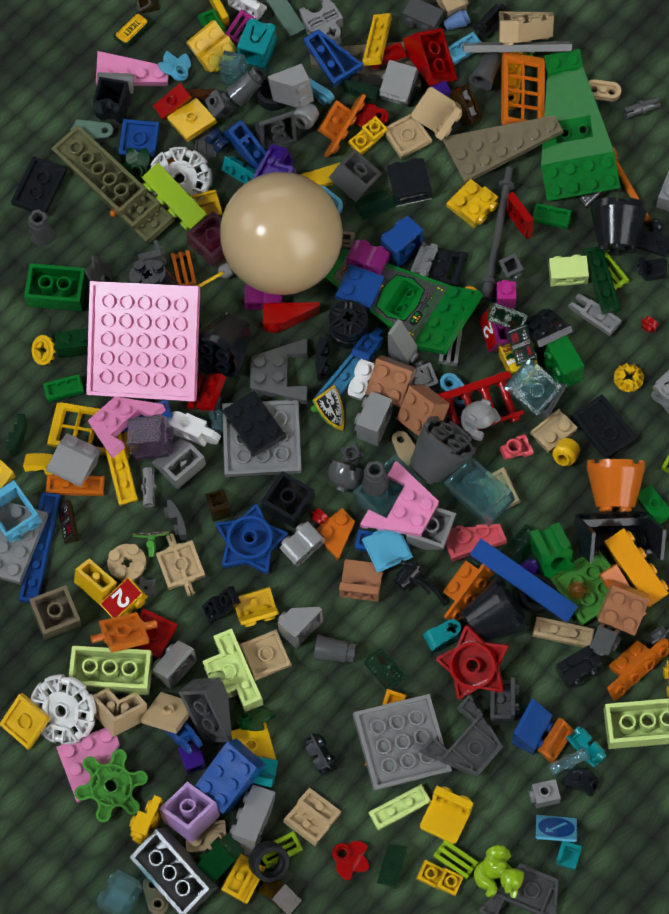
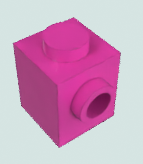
M510 280L497 282V307L515 308L516 282H511Z

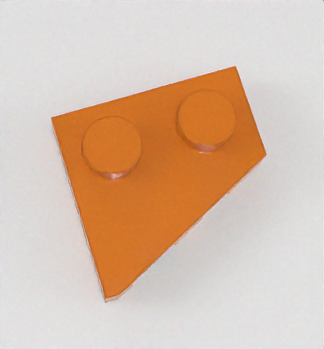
M343 508L330 517L326 524L323 523L316 529L326 540L323 546L337 561L340 559L343 548L347 544L349 535L355 525V521Z

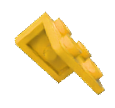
M270 587L238 596L241 603L235 610L240 624L245 625V627L257 624L256 621L264 619V621L273 620L276 618L275 615L279 614Z
M436 786L432 801L420 823V829L451 844H456L472 812L474 803L464 795L458 796L447 787Z

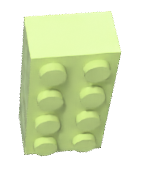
M72 646L69 677H75L87 686L85 689L88 692H100L109 688L112 693L132 694L136 692L138 695H149L153 655L151 650L124 649L111 653L109 648Z
M669 698L605 704L604 718L608 749L669 744Z

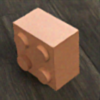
M381 355L376 359L365 394L369 395L371 391L391 398L393 405L401 407L409 385H412L417 368Z
M409 385L396 419L419 436L423 424L429 417L438 416L439 420H444L450 403L426 385Z
M612 580L597 614L598 621L635 636L649 604V594Z

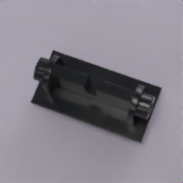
M503 3L495 4L472 29L484 38H487L499 26V11H504L505 5Z
M311 733V737L304 740V746L310 757L318 755L313 760L318 773H321L323 776L329 773L328 769L337 770L338 768L335 765L336 759L332 753L328 752L324 737Z

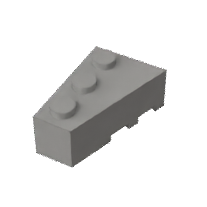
M252 785L250 792L246 791L243 799L244 807L239 808L236 819H238L237 824L232 825L229 833L244 849L242 854L248 858L254 847L261 842V834L267 825L275 801L274 791Z

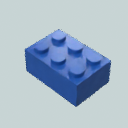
M233 739L226 742L194 787L214 800L218 810L225 814L234 810L267 764L241 741Z

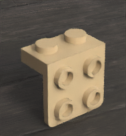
M429 87L412 111L411 116L434 131L435 137L442 140L444 136L447 137L450 134L453 123L458 122L461 118L462 108L460 104L434 87Z

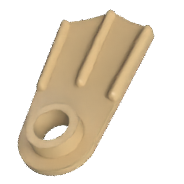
M397 431L392 436V443L401 465L410 472L412 470L409 468L415 444L406 432ZM401 437L404 439V442L399 443L397 439Z

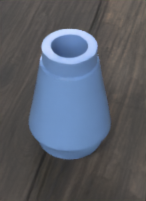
M459 10L444 20L443 23L448 31L466 27L471 21L466 10Z

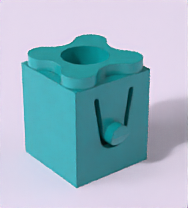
M250 18L247 21L237 45L239 62L266 69L277 40V35L275 34L276 26L274 24L262 23L254 18Z

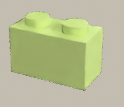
M573 255L571 257L555 256L549 258L548 268L551 287L588 284L587 256Z

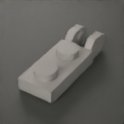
M577 294L575 299L585 306L584 308L573 302L568 305L574 313L580 315V317L608 336L613 334L622 321L612 313L602 315L599 304L581 294Z

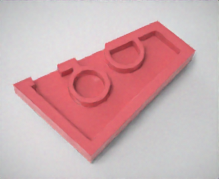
M483 524L476 525L475 527L459 525L456 528H451L445 544L451 561L470 556L469 554L481 538L494 548L507 544V539L501 525Z

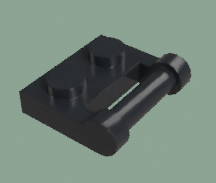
M438 247V252L434 260H432L428 278L460 287V277L464 263L468 259V253ZM452 260H458L453 278L451 280L447 279Z

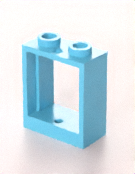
M14 480L0 489V508L19 496L32 516L10 531H7L0 521V530L10 543L18 541L22 538L23 534L29 530H34L42 522L40 516Z

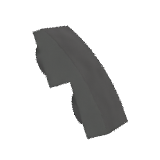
M167 500L168 507H164L165 518H169L171 525L174 524L175 535H179L180 541H188L185 524L178 508L171 500Z

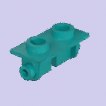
M234 156L224 157L222 171L244 184L252 180L257 170L248 165L243 167L244 163Z
M580 726L574 730L573 734L566 737L571 746L577 749L585 761L591 764L592 767L602 763L603 759L607 756L605 754L606 751L596 741L591 745L589 744L592 736Z

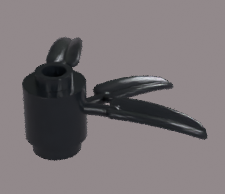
M401 560V564L404 566L395 575L396 578L393 580L395 584L406 591L407 588L410 589L415 583L430 595L431 592L426 587L427 585L439 598L443 606H445L446 602L440 592L428 580L421 577V567L415 562L406 563L404 560Z

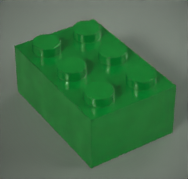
M30 263L24 294L27 307L82 311L88 279L84 271L85 268Z

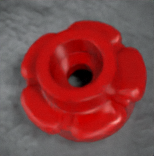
M650 316L641 319L643 330L648 333L651 331L656 332V328L659 325L656 320Z
M319 508L311 512L313 515L312 520L318 525L326 524V521L329 519Z

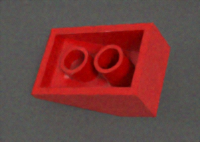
M443 28L417 32L403 39L409 59L429 86L443 81L448 83L458 80Z

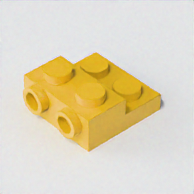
M215 20L208 23L186 42L208 72L219 71L222 68L221 64L225 60L230 61L236 56V46L229 36L225 35Z
M470 179L446 203V207L471 227L475 228L478 224L481 225L490 212H494L497 209L499 197L484 186L482 188Z
M154 795L152 800L149 799L145 807L147 813L138 811L136 816L133 815L129 827H131L130 836L133 837L132 841L142 844L157 828L161 819L159 808L164 804L161 797Z

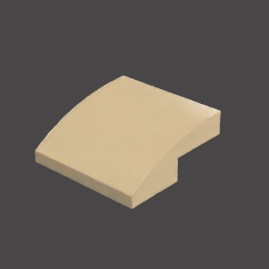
M309 788L297 801L296 806L284 818L283 823L316 846L336 821L341 811Z

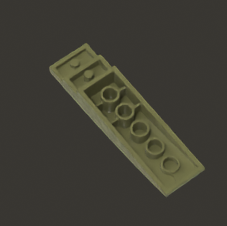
M79 125L51 148L145 243L149 244L175 221L174 217L161 206L160 202L147 191L146 187Z

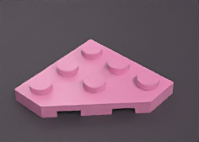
M106 728L90 733L87 737H82L78 743L62 744L56 747L73 793L78 786L86 785L90 781V774L83 768L82 764L86 757L92 756L100 764H108L111 761L112 753L119 748L120 743L117 736L113 737Z

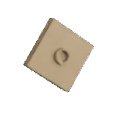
M411 114L386 126L388 130L384 135L400 159L432 143V139L423 125L413 119Z
M277 629L240 644L255 681L292 666Z
M160 692L142 716L141 721L143 724L177 734L190 715L181 698Z

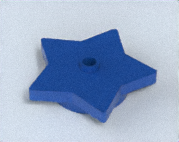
M257 504L237 520L217 522L216 528L226 543L222 568L247 564L267 575L269 573L271 552L288 536V533L269 525Z

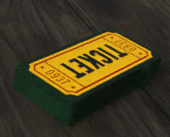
M136 12L113 34V38L127 48L151 23L139 12Z

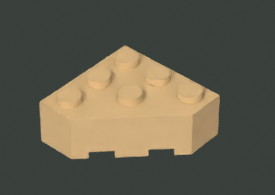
M499 11V42L510 46L514 45V43H528L532 40H547L549 37H553V12Z

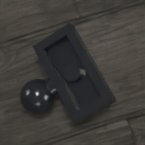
M654 218L649 223L651 232L644 229L641 230L636 248L666 257L669 248V237L658 234L663 230L664 223L661 219Z

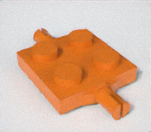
M137 612L99 621L101 633L90 635L91 642L93 644L104 641L111 653L148 644L149 637L146 630L157 628L156 620L143 622Z

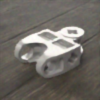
M320 0L323 8L316 13L310 12L304 7L299 9L301 21L308 35L319 29L339 46L341 45L340 28L343 27V17L331 0Z

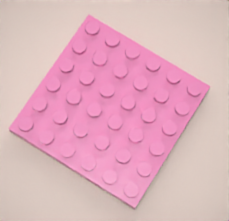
M90 281L87 395L197 401L200 286Z

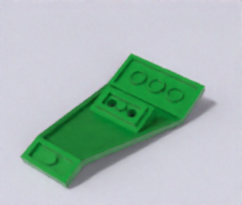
M580 49L544 55L547 69L544 117L555 115L562 130H568L569 132L566 137L560 134L542 144L541 168L547 201L619 189L620 182L615 152L583 68ZM582 126H585L587 129L585 133L580 132Z

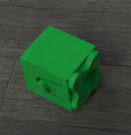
M559 522L550 525L545 530L536 529L530 531L533 555L544 576L550 578L560 571L569 572L574 569L571 543Z

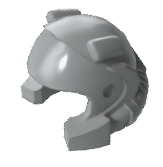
M487 399L468 404L461 415L463 429L471 435V438L482 441L484 433L478 429L487 428L493 422L497 423L501 420L497 410L492 408V402Z

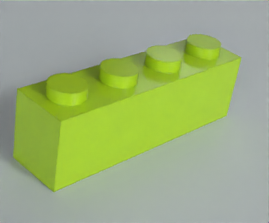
M156 163L142 176L145 181L143 185L150 193L154 191L157 194L155 198L162 205L166 203L169 207L167 211L174 218L178 216L182 220L180 225L186 231L190 229L195 233L210 219L204 210L159 163Z

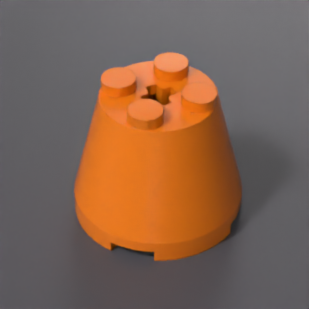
M632 459L599 460L598 463H595V460H587V472L595 505L599 508V512H611L612 508H619V512L632 511V508L636 506L645 472V461L639 460L635 464Z

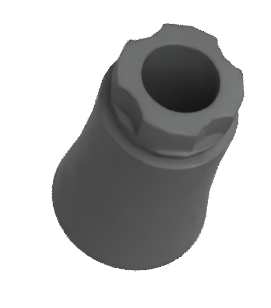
M486 52L483 55L481 61L469 76V82L472 86L482 91L491 90L502 61L499 52Z
M254 66L229 86L227 93L238 105L245 106L252 95L263 84L266 75L259 67Z
M40 210L32 211L28 220L31 241L39 246L50 244L55 238V230L50 224L48 216Z
M369 462L364 469L362 488L370 496H380L387 491L389 486L386 471L381 462Z
M317 633L313 661H336L342 663L346 661L353 663L356 644Z

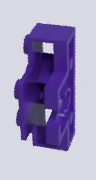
M271 144L253 178L272 172L295 173V168L291 166L294 160L287 148Z

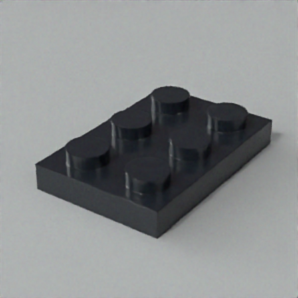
M33 156L11 200V204L31 212L40 210L47 214L67 173V168Z
M550 308L542 309L538 314L521 320V326L526 325V327L521 328L520 332L523 334L522 330L527 328L526 332L528 331L526 336L538 347H542L573 332L571 325Z
M255 390L222 410L253 457L286 437Z
M603 394L574 412L571 416L604 459L611 458L637 440V436Z

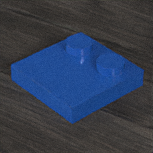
M123 119L119 156H126L127 148H134L139 152L146 148L150 153V159H154L156 157L160 123Z
M349 264L335 298L340 301L353 300L359 302L366 310L371 311L384 282V276Z

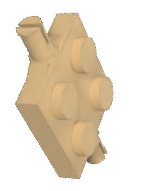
M174 534L167 535L169 547L156 553L168 589L171 590L184 586L187 596H191L189 589L192 595H194L192 583L204 578L205 573L193 541L177 544Z

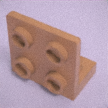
M346 559L342 582H340L339 596L378 602L383 571L377 573L372 562Z

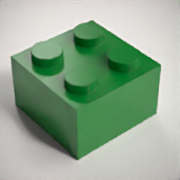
M565 335L546 344L543 362L547 370L550 369L553 373V381L556 383H566V388L581 382L585 365L568 336Z

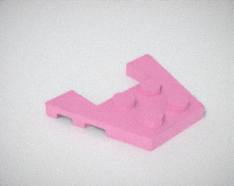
M114 397L95 413L88 422L109 455L114 458L125 448L124 443L115 438L141 414L155 421L166 409L163 404Z
M395 461L387 478L403 485V490L387 518L368 509L360 527L366 529L375 528L379 531H395L400 534L421 537L438 507L439 501L402 465Z

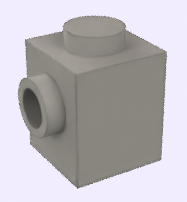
M556 779L532 784L529 797L531 803H535L536 808L560 803L561 797Z

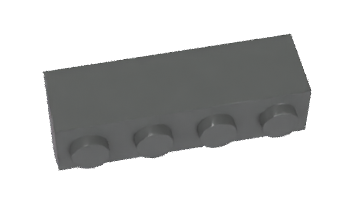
M166 827L155 829L130 856L132 861L179 914H189L205 902L219 887L196 866L198 862Z

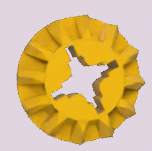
M40 335L33 341L32 356L39 365L50 364V360L54 359L53 353L56 351L53 347L55 343L52 342L51 337Z
M626 363L622 366L619 365L616 369L614 382L620 390L634 392L643 385L644 374L641 368H638L635 364ZM625 373H627L628 375L634 374L632 377L633 381L630 379L626 380Z

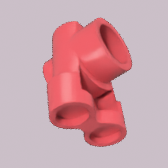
M525 434L517 436L516 439H510L505 445L500 446V452L504 460L533 455V449Z

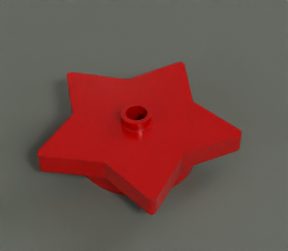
M466 625L457 647L436 657V661L451 673L458 700L477 689L503 692L505 690L499 666L509 648V644L485 642L470 625ZM473 660L477 662V667L473 665Z

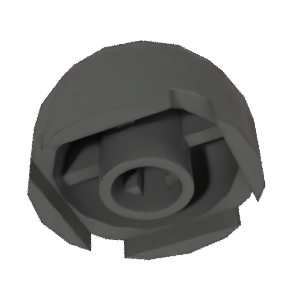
M331 460L328 468V477L331 483L337 486L336 490L347 493L348 489L355 490L362 485L364 470Z

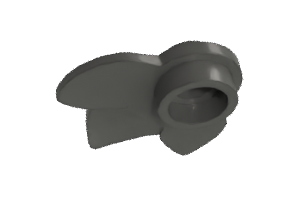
M92 255L93 268L84 269L90 281L112 282L109 264L107 262L103 263L99 257Z

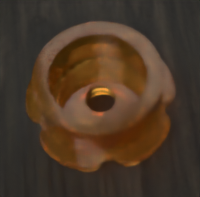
M575 581L568 585L569 596L572 598L581 599L584 597L585 592H587V587L582 582Z

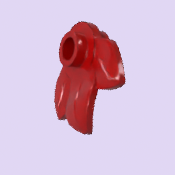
M369 103L363 106V112L356 116L357 118L354 122L356 126L362 127L375 116L378 117L382 114L379 120L385 125L388 122L389 114L385 109L378 108L375 104Z
M353 841L348 845L340 843L333 848L332 856L337 862L336 870L343 879L349 881L353 871L365 872L369 870L368 861L362 855L368 846L363 842ZM340 851L346 852L345 857H340L338 854Z

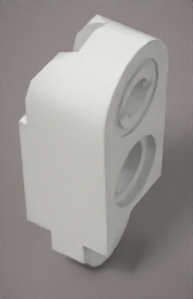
M174 411L172 412V417L167 418L163 424V428L169 433L205 447L207 442L218 444L221 438L217 432L207 426V421L189 413L184 414Z

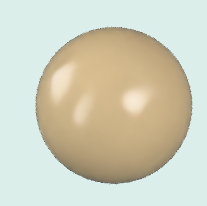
M290 172L267 173L245 183L228 202L220 225L221 247L232 271L248 286L274 295L299 293L319 283L333 268L342 245V222L333 199L313 180Z

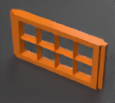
M503 52L501 80L502 125L527 121L525 119V109L537 110V118H543L545 113L544 58ZM509 63L522 65V75L509 73ZM525 65L538 67V78L525 76ZM509 77L522 79L521 89L509 88ZM525 80L538 82V92L525 90ZM509 91L521 93V104L509 102ZM525 94L538 96L537 107L525 105ZM509 106L521 108V118L509 117Z

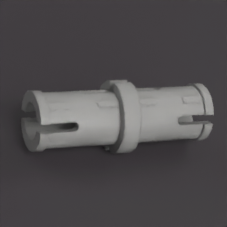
M146 467L142 469L143 484L141 485V490L143 491V506L150 508L155 506V469Z

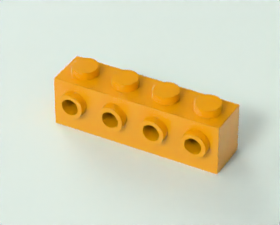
M623 528L605 540L603 544L633 588L649 594L650 601L647 606L649 608L669 594L667 592L669 587L663 579H658L656 576L658 572L654 565L647 563L645 560L646 554L643 549L636 547L633 542L635 538L630 531L626 532Z

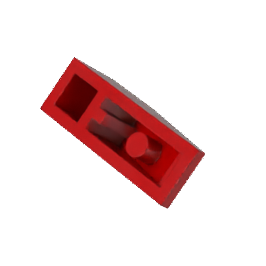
M320 302L263 303L264 331L270 333L284 331L320 314Z

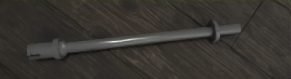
M509 166L506 167L504 180L499 181V187L502 189L487 276L482 279L483 297L481 300L484 302L492 301L493 290L497 284V281L494 279L507 206V196L509 190L514 189V183L511 182L513 168Z

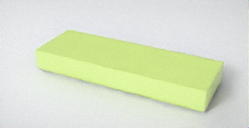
M420 784L369 811L368 814L379 831L431 803V800L423 785Z

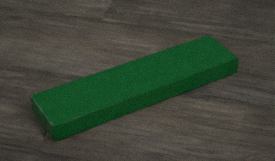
M598 246L583 249L584 256H587L588 270L601 314L620 311V304L604 252H600Z

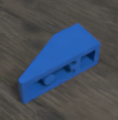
M240 120L222 134L230 140L232 147L257 170L267 152L245 123Z

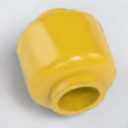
M562 438L553 449V459L561 466H571L580 454V447L573 439Z

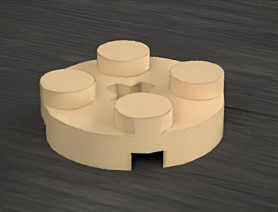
M122 544L109 552L107 560L109 572L113 578L121 582L127 577L136 581L140 579L142 573L146 570L147 561L145 554L136 544ZM126 559L132 561L130 567L127 568L125 565H122Z

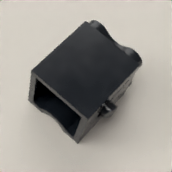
M99 77L93 98L96 118L102 121L114 119L117 123L122 124L123 119H126L131 100L128 81Z

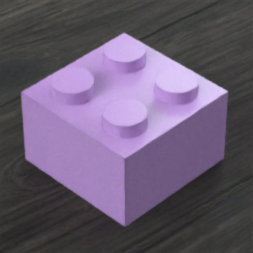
M186 782L159 808L163 822L191 843L220 816L216 802L189 782Z

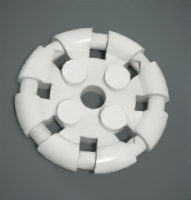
M187 147L169 148V151L158 154L150 164L152 168L156 163H159L173 179L178 174L183 175L184 181L178 184L188 195L191 194L192 196L207 192L209 187H212V171L207 166V160L199 152L188 150ZM185 156L190 158L189 163L183 161ZM173 157L175 162L168 164L167 159ZM200 167L202 171L197 173L195 168ZM198 182L203 184L201 189L196 188ZM154 191L151 192L152 196L155 198L157 194ZM166 203L164 205L161 204L163 208H169Z
M64 674L49 676L45 678L43 683L40 682L31 695L30 700L51 717L50 724L41 733L50 742H60L61 744L78 743L82 737H87L94 727L96 721L94 714L97 713L95 700L92 694H89L85 689L87 686L77 678L72 676L68 678ZM63 685H67L66 690H62ZM48 688H49L50 691L52 692L50 695H49L48 692H47V691H48V690H47ZM78 693L81 695L83 700H81L80 697L77 696ZM59 705L65 708V715L59 713ZM82 712L86 713V718L81 717ZM75 726L78 731H74L72 727Z

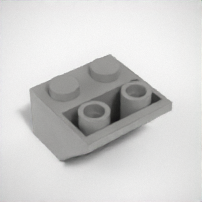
M181 438L152 462L177 490L206 466L204 456L191 443Z

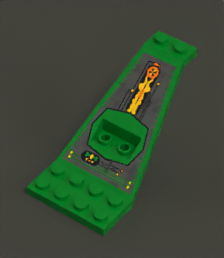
M341 248L333 268L321 281L330 282L337 289L339 288L348 268L346 258L350 250ZM387 263L382 273L384 282L371 311L368 312L390 329L398 319L401 320L417 344L418 350L446 355L483 297V294L479 290L451 286Z

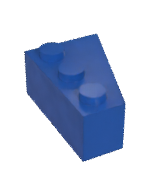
M319 29L303 39L305 47L333 89L364 69V64L350 55L348 51L341 48Z

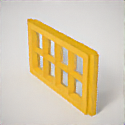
M62 402L57 403L47 445L57 448L60 443L62 427L74 429L73 436L76 438L78 430L90 432L88 443L92 444L95 432L92 428L79 427L82 414L94 415L100 409ZM66 411L78 413L75 426L63 424ZM135 429L122 434L128 459ZM98 447L101 449L100 455L107 456L105 447Z

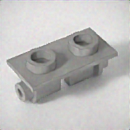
M422 241L410 271L428 277L432 265L431 261L434 260L438 252V246L434 243H431L429 246Z

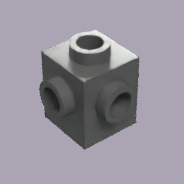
M216 89L205 100L208 111L214 118L226 120L237 109L227 91Z

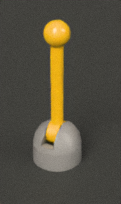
M226 262L219 267L218 274L198 285L192 286L202 287L218 277L227 279L234 274Z

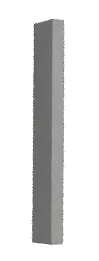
M569 41L519 42L508 46L503 45V42L462 43V50L465 53L572 51V44Z

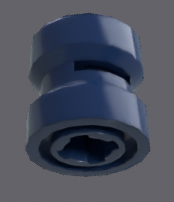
M219 128L213 130L205 138V141L213 146V150L217 154L230 144V140L227 137H223Z

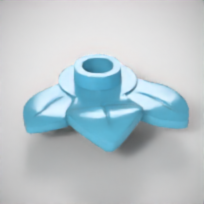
M166 51L163 62H159L158 66L163 73L171 75L175 80L184 81L188 77L191 61L186 53L177 58Z

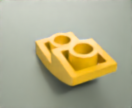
M375 116L362 126V131L351 138L348 144L353 150L356 149L363 155L386 133L388 128Z
M26 454L23 464L25 472L44 470L45 475H53L46 471L53 454Z
M424 860L416 880L456 896L463 876Z

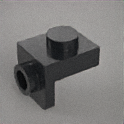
M640 257L639 264L637 265L638 274L645 281L667 278V260L660 258L647 261L644 257Z
M571 766L563 785L570 789L582 791L587 796L592 797L598 788L599 779L591 771Z

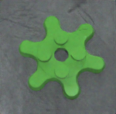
M116 749L112 753L111 761L108 764H100L92 756L86 757L82 763L83 768L90 774V781L88 784L80 785L75 789V797L80 801L94 799L98 804L96 818L100 822H107L115 807L124 808L130 815L138 813L140 809L139 803L132 796V791L136 786L144 785L148 780V776L144 771L132 773L126 770L124 764L127 755L122 749ZM109 780L114 781L116 784V789L111 792L105 786V783Z

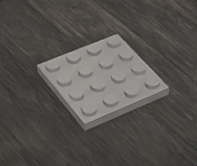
M297 400L263 401L286 437L254 457L223 414L225 477L277 475L281 471L287 474L302 473L299 402ZM224 403L222 408L225 409L233 403Z
M8 502L0 508V521L7 531H10L32 516L26 506ZM35 509L42 522L34 530H29L23 534L22 538L18 541L10 543L0 530V579L21 585L49 516L47 512Z
M430 694L353 712L352 715L374 791L452 771L449 765L419 752L431 737L444 746Z

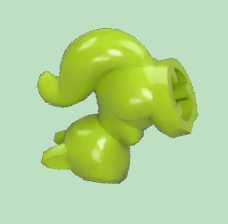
M496 845L486 851L485 859L477 865L474 871L475 883L479 888L487 890L485 895L489 898L497 893V885L493 879L500 878L505 893H510L513 899L517 897L518 889L523 883L524 872L511 868L507 864L511 854L505 846Z

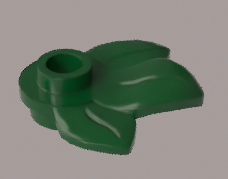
M127 148L126 162L121 163V165L138 181H143L142 176L148 172L147 167L150 164V153L146 148H143L140 152L134 148Z
M260 706L240 714L236 718V724L241 730L262 731L264 730L263 723L276 716L272 711L266 710V707Z

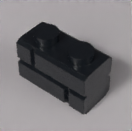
M590 644L556 664L555 669L567 688L571 686L576 688L584 682L583 679L590 676L593 678L601 672L602 661L593 652L594 649L590 648Z

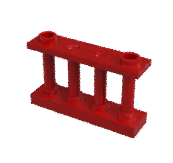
M509 370L438 394L450 403L447 410L449 417L459 427L461 425L453 405L454 398L461 397L467 406L473 403L471 399L472 392L479 391L483 399L492 402L488 390L493 385H497L500 388L509 415L501 417L500 421L497 423L493 422L490 426L508 420L510 423L521 420L520 416L524 414L523 410L516 412L507 388V380L512 378Z

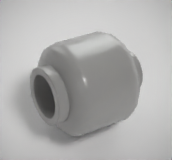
M311 103L300 106L294 111L295 125L300 129H310L319 118L318 109Z

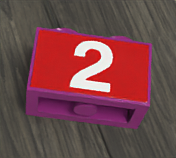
M502 308L503 313L501 315L500 312H498V315L492 309L491 317L494 314V320L495 315L501 317V320L497 318L496 323H494L495 321L491 322V318L488 321L490 309H487L479 318L488 353L499 352V346L512 343V341L510 342V334L512 332L508 336L511 328H508L509 326H502L504 308Z

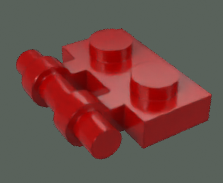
M199 373L197 377V401H188L187 408L193 410L195 404H197L196 408L200 411H214L226 377L221 373L208 374L206 378L205 374Z

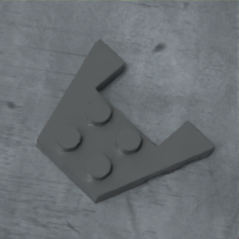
M307 339L251 356V392L255 390L258 394L271 397L280 396L288 401L293 399L300 401L301 404H308L307 386L288 387V358L308 357Z
M468 695L457 707V710L472 722L449 750L431 737L419 752L477 778L503 746L490 725L488 726L482 717L483 714L480 709H477L472 696Z
M520 863L516 869L524 872L522 886L518 889L517 897L515 899L511 898L510 893H505V889L501 885L496 895L490 897L479 910V914H499L505 901L533 914H556L558 879Z

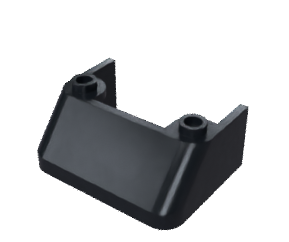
M636 511L580 513L575 515L574 525L579 553L589 563H593L594 556L599 554V550H607L603 544L604 541L623 528L626 532L630 531L635 538L634 544L637 548L641 547L646 556L653 553L660 560H664L667 530L648 513Z

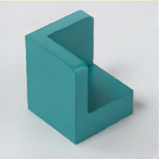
M259 756L267 765L253 784L272 787L275 782L278 760Z
M562 841L555 865L575 871L582 846Z

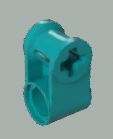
M450 619L437 627L427 630L423 637L432 653L438 652L459 640L462 634L461 625L457 620ZM453 628V630H456V632L453 633L452 631H449V629Z

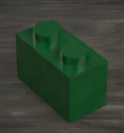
M88 328L55 332V345L58 357L88 355Z
M228 833L222 839L218 836L210 844L212 849L209 850L207 848L199 856L202 860L196 865L213 882L244 851Z

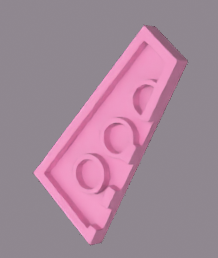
M100 51L97 52L96 85L97 73L105 72L134 74V86H168L169 75L163 73L158 64Z

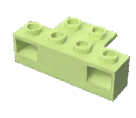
M232 628L214 635V641L220 654L203 661L208 678H220L228 694V699L238 695L245 712L262 706V697Z

